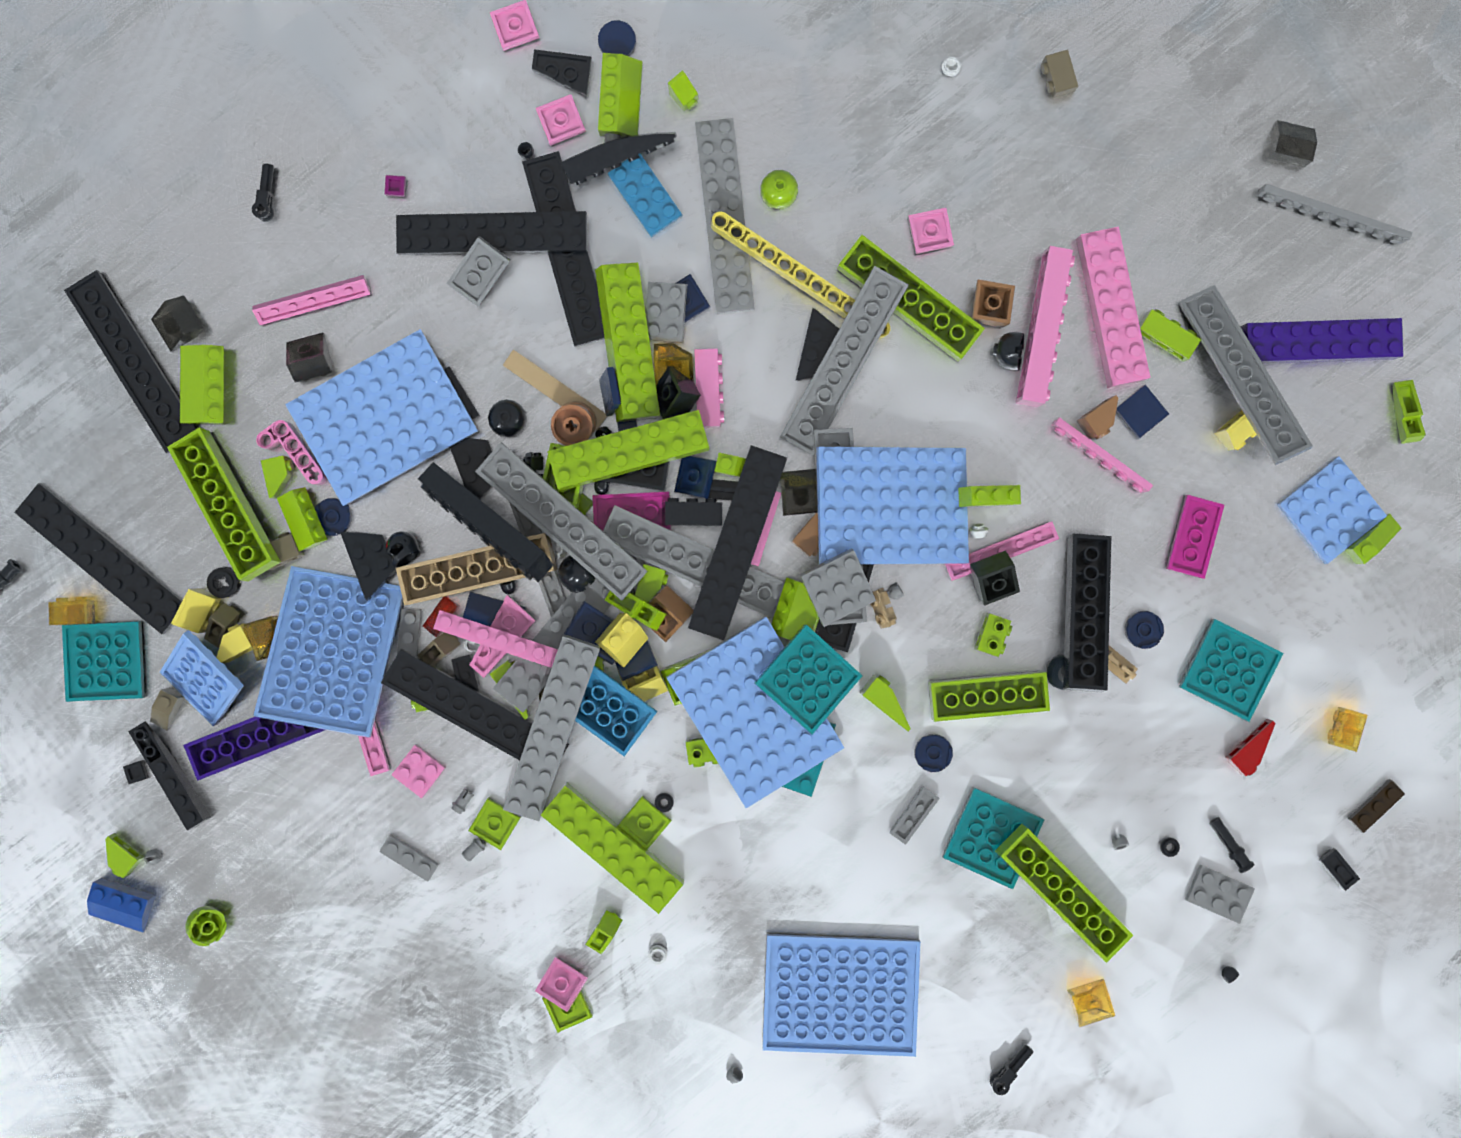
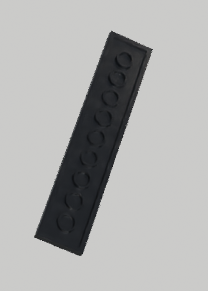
M559 151L522 161L536 212L576 211L567 177L561 164L562 159ZM588 251L548 252L574 347L605 339L598 288Z
M587 212L396 215V253L398 255L463 254L469 251L479 236L502 253L587 251Z
M95 270L64 291L165 453H170L167 448L169 445L196 430L197 427L195 424L180 423V399L100 271Z
M752 445L750 446L688 626L689 629L723 641L725 640L787 457Z
M38 483L14 513L161 635L165 634L171 627V622L183 600L46 486Z
M400 649L381 681L382 684L520 761L532 726L531 721L525 720L522 716L407 651ZM567 742V744H566L564 753H565L566 749H567L568 746H569V743H568V742Z

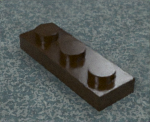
M1389 779L1348 819L1361 833H1365L1405 793L1393 780Z

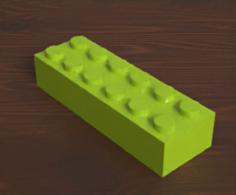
M1044 671L928 681L931 719L934 722L1050 711L1047 672Z

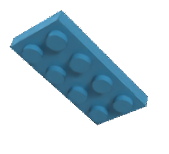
M638 154L640 158L631 162L627 159L621 163L622 166L611 170L607 174L652 238L681 218L682 213L642 155Z

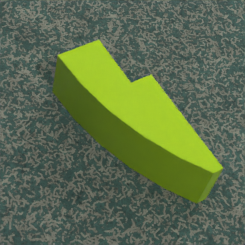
M1413 380L1394 382V410L1401 444L1421 441L1426 434L1421 420L1423 411Z
M609 591L605 598V601L656 631L666 616V613L630 592L623 600H620L611 591Z

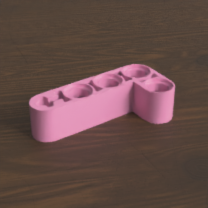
M284 420L275 421L257 435L256 442L261 448L272 450L281 444L309 483L322 485L327 481V477L314 454L291 423ZM285 424L287 430L284 434H281L280 427ZM269 435L271 442L266 446L264 439ZM296 440L298 446L295 450H292L291 442ZM307 455L309 462L304 466L302 458ZM314 472L319 473V475L317 476L318 480L314 479Z

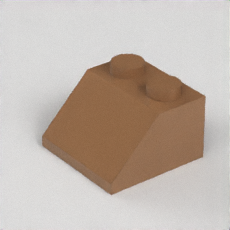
M978 279L972 319L985 325L1002 328L1009 325L1015 286Z
M1117 395L1106 399L1076 420L1089 439L1096 438L1097 440L1111 432L1109 428L1114 425L1118 404Z
M818 512L813 515L791 541L808 557L811 555L816 556L819 552Z
M667 585L649 603L666 613L658 630H652L667 642L693 614L694 610Z

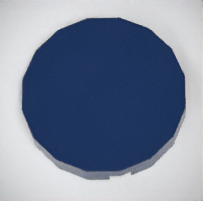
M620 20L610 21L600 29L598 45L602 53L630 56L636 46V35L632 27L626 22Z
M327 498L315 506V511L325 535L338 536L349 528L352 522L351 510L348 505L343 506L339 499Z
M1138 611L1132 614L1125 624L1127 640L1133 646L1141 649H1149L1156 646L1164 634V625L1161 619L1149 611Z
M928 734L917 742L914 755L918 765L924 770L939 772L951 763L953 749L949 741L943 736Z

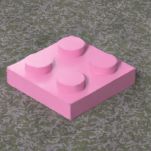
M526 0L490 12L503 51L539 39Z
M571 94L536 108L550 146L586 132Z
M946 208L908 216L915 254L954 246Z
M415 744L392 773V776L420 798H423L446 767Z
M555 957L535 992L568 1012L588 977Z

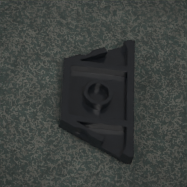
M812 308L795 381H802L814 376L839 331L837 326L814 308Z
M465 438L451 446L450 449L464 487L481 499L492 486L475 471L493 450L489 440Z
M341 532L340 534L364 598L368 601L377 589L381 588L386 583V580L391 578L396 572V568L392 565V556L387 554L386 551L387 543L382 534Z

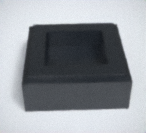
M143 760L123 766L128 784L149 778Z

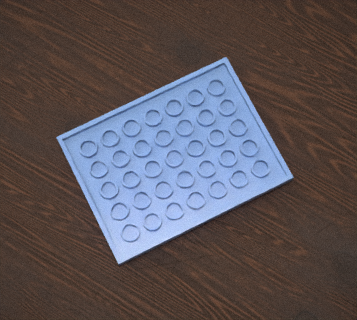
M421 329L285 404L343 506L478 432L476 425Z
M816 447L819 564L851 548L855 551L860 565L969 563L967 507H959L958 491L960 487H967L966 448Z
M291 566L253 716L371 738L383 686L381 681L386 674L403 601L400 586L385 583L381 588L377 589L370 600L366 601L357 578Z
M766 616L666 677L745 808H748L844 749L843 744L827 718L812 735L754 684L785 648Z
M767 934L763 1051L916 1057L920 940Z

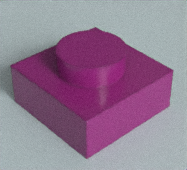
M386 175L384 194L386 196L405 197L406 177Z

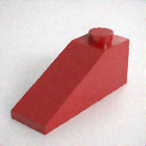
M1266 719L1225 756L1239 774L1250 776L1256 772L1276 724L1273 720Z

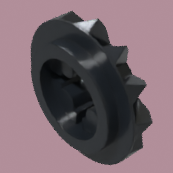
M220 567L214 569L208 575L207 588L215 597L226 598L237 590V583L239 581L236 578V574L230 569ZM225 577V582L228 583L229 586H222L221 588V583H219V581H217L216 579L222 580Z

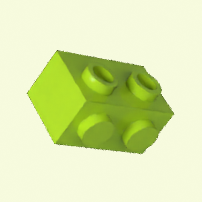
M986 613L974 649L996 657L1003 654L1006 648L1005 638L1012 631L1011 621Z
M703 737L686 740L689 765L693 764V767L705 766V762L719 764Z

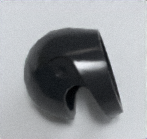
M405 531L396 532L387 540L386 551L387 554L395 556L392 561V565L395 568L410 563L420 553L415 537Z

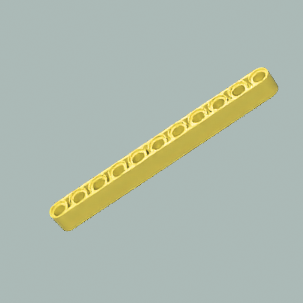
M716 212L713 215L711 228L714 232L844 319L846 318L848 312L845 311L844 305L849 304L853 306L855 299L725 212ZM721 218L724 220L725 225L718 226L715 220ZM731 230H739L741 236L734 237L731 234ZM754 240L757 243V247H749L747 241ZM771 251L773 258L767 259L763 252ZM780 262H787L789 265V269H782L780 267ZM802 272L805 275V280H798L796 273ZM812 283H818L821 286V290L815 291L812 288ZM828 294H835L837 301L831 302L828 299ZM889 323L884 328V334H881L878 340L883 339L889 334Z

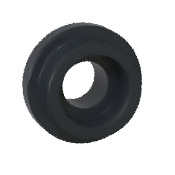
M660 793L657 795L655 807L659 811L668 812L672 809L674 800L670 794ZM666 799L668 804L662 805L661 800Z
M1168 837L1162 840L1160 850L1165 856L1173 857L1178 854L1180 845L1176 839ZM1172 844V849L1167 850V845Z

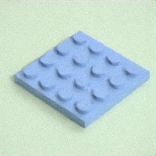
M1339 456L1277 504L1324 564L1331 562L1387 517L1385 512Z
M189 630L182 634L160 671L212 726L219 723L244 686L227 669L225 664L221 663L213 655L212 651L207 649L200 642L199 638Z

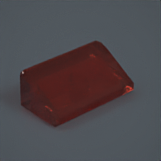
M447 596L442 597L423 624V627L433 636L438 637L442 631L433 628L439 610L454 615L460 605Z

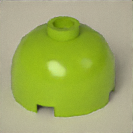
M774 170L768 173L760 186L762 200L770 208L783 210L790 207L796 201L798 195V184L795 177L785 170Z
M212 906L196 908L187 917L185 923L188 937L198 946H209L210 943L219 941L225 934L227 927L223 913Z

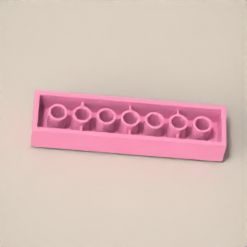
M1119 226L1081 234L1076 239L1107 388L1145 381L1151 377Z
M1049 246L1042 254L1016 404L1040 407L1046 401H1049L1050 390H1048V386L1054 376V371L1051 369L1052 364L1057 359L1055 347L1056 344H1059L1061 333L1058 332L1059 325L1063 324L1064 313H1062L1063 306H1066L1068 294H1065L1066 287H1069L1071 282L1069 270L1073 267L1075 256H1072L1073 250Z

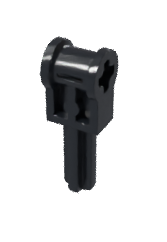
M268 163L262 165L260 190L256 191V200L252 205L253 215L263 222H269L274 217V210L272 208L274 195L271 193L274 166Z
M1024 1045L1009 1064L1005 1063L998 1072L991 1075L989 1082L997 1095L1008 1093L1010 1085L1018 1076L1017 1072L1033 1054L1034 1051L1028 1045Z

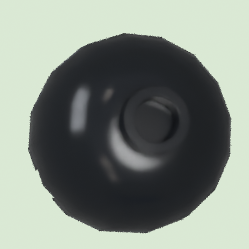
M1006 333L1000 338L998 344H994L993 355H997V362L1003 368L1013 371L1020 370L1022 363L1021 355L1022 350H1024V333Z
M505 399L498 401L491 407L488 414V422L494 433L500 437L511 438L519 435L524 430L527 416L519 403Z
M570 555L561 562L558 568L560 582L573 593L586 590L585 586L592 584L595 580V577Z

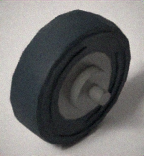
M1059 655L1049 663L1047 678L1053 687L1063 690L1064 655Z

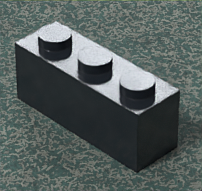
M667 498V502H662V525L722 526V502H717V499H705V502H698V498H686V502H679V498Z

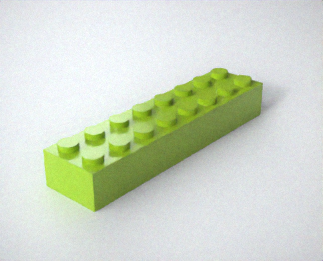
M861 235L840 262L837 270L861 288H863L874 266L907 283L908 287L893 313L959 362L985 328L877 245Z
M636 262L601 265L595 269L608 366L615 369L621 404L615 411L616 422L653 419L660 416L639 264Z
M696 410L550 450L547 453L557 489L563 491L709 451V444L700 412Z
M199 427L169 445L167 448L237 578L240 581L249 582L281 562L210 431Z
M568 782L541 813L545 820L658 914L684 885V880L630 837L618 824Z
M1023 824L995 850L1106 963L1134 936Z

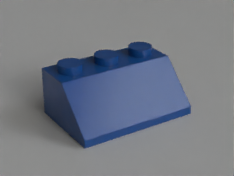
M100 878L92 883L87 898L88 915L143 933L156 895Z

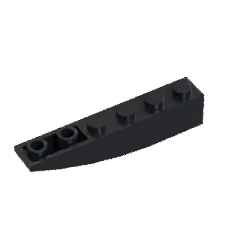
M656 132L615 139L562 161L561 164L570 184L576 182V185H580L587 181L586 177L588 176L598 177L604 174V169L611 167V170L622 166L621 162L626 159L631 162L640 158L638 154L644 151L646 154L656 151V146L662 143L664 146L675 142L674 138L677 137L676 132Z
M144 721L128 731L186 830L193 829L210 819L211 816L183 770L149 724Z

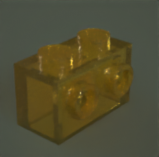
M75 597V601H68V598H56V602H48L49 625L95 624V601L87 600V597Z
M1338 707L1333 715V727L1328 732V744L1357 752L1368 715Z

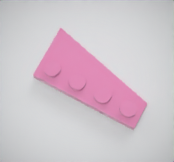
M507 595L490 627L522 637L536 620ZM480 644L470 666L485 678L507 653Z

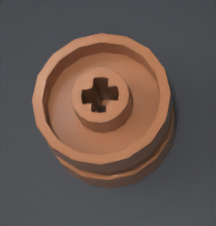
M573 401L566 403L554 413L551 419L553 436L565 446L588 440L596 430L597 420L595 413L590 406L583 402Z

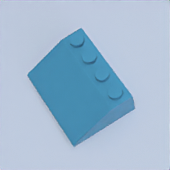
M594 666L575 721L625 757L658 711Z

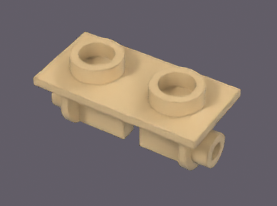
M884 588L873 591L876 601L870 605L874 609L876 622L881 629L891 627V625L896 624L897 618L893 607L887 609L885 605L891 603L887 591H884Z
M1109 646L1108 670L1126 684L1130 679L1133 680L1137 674L1135 672L1138 668Z

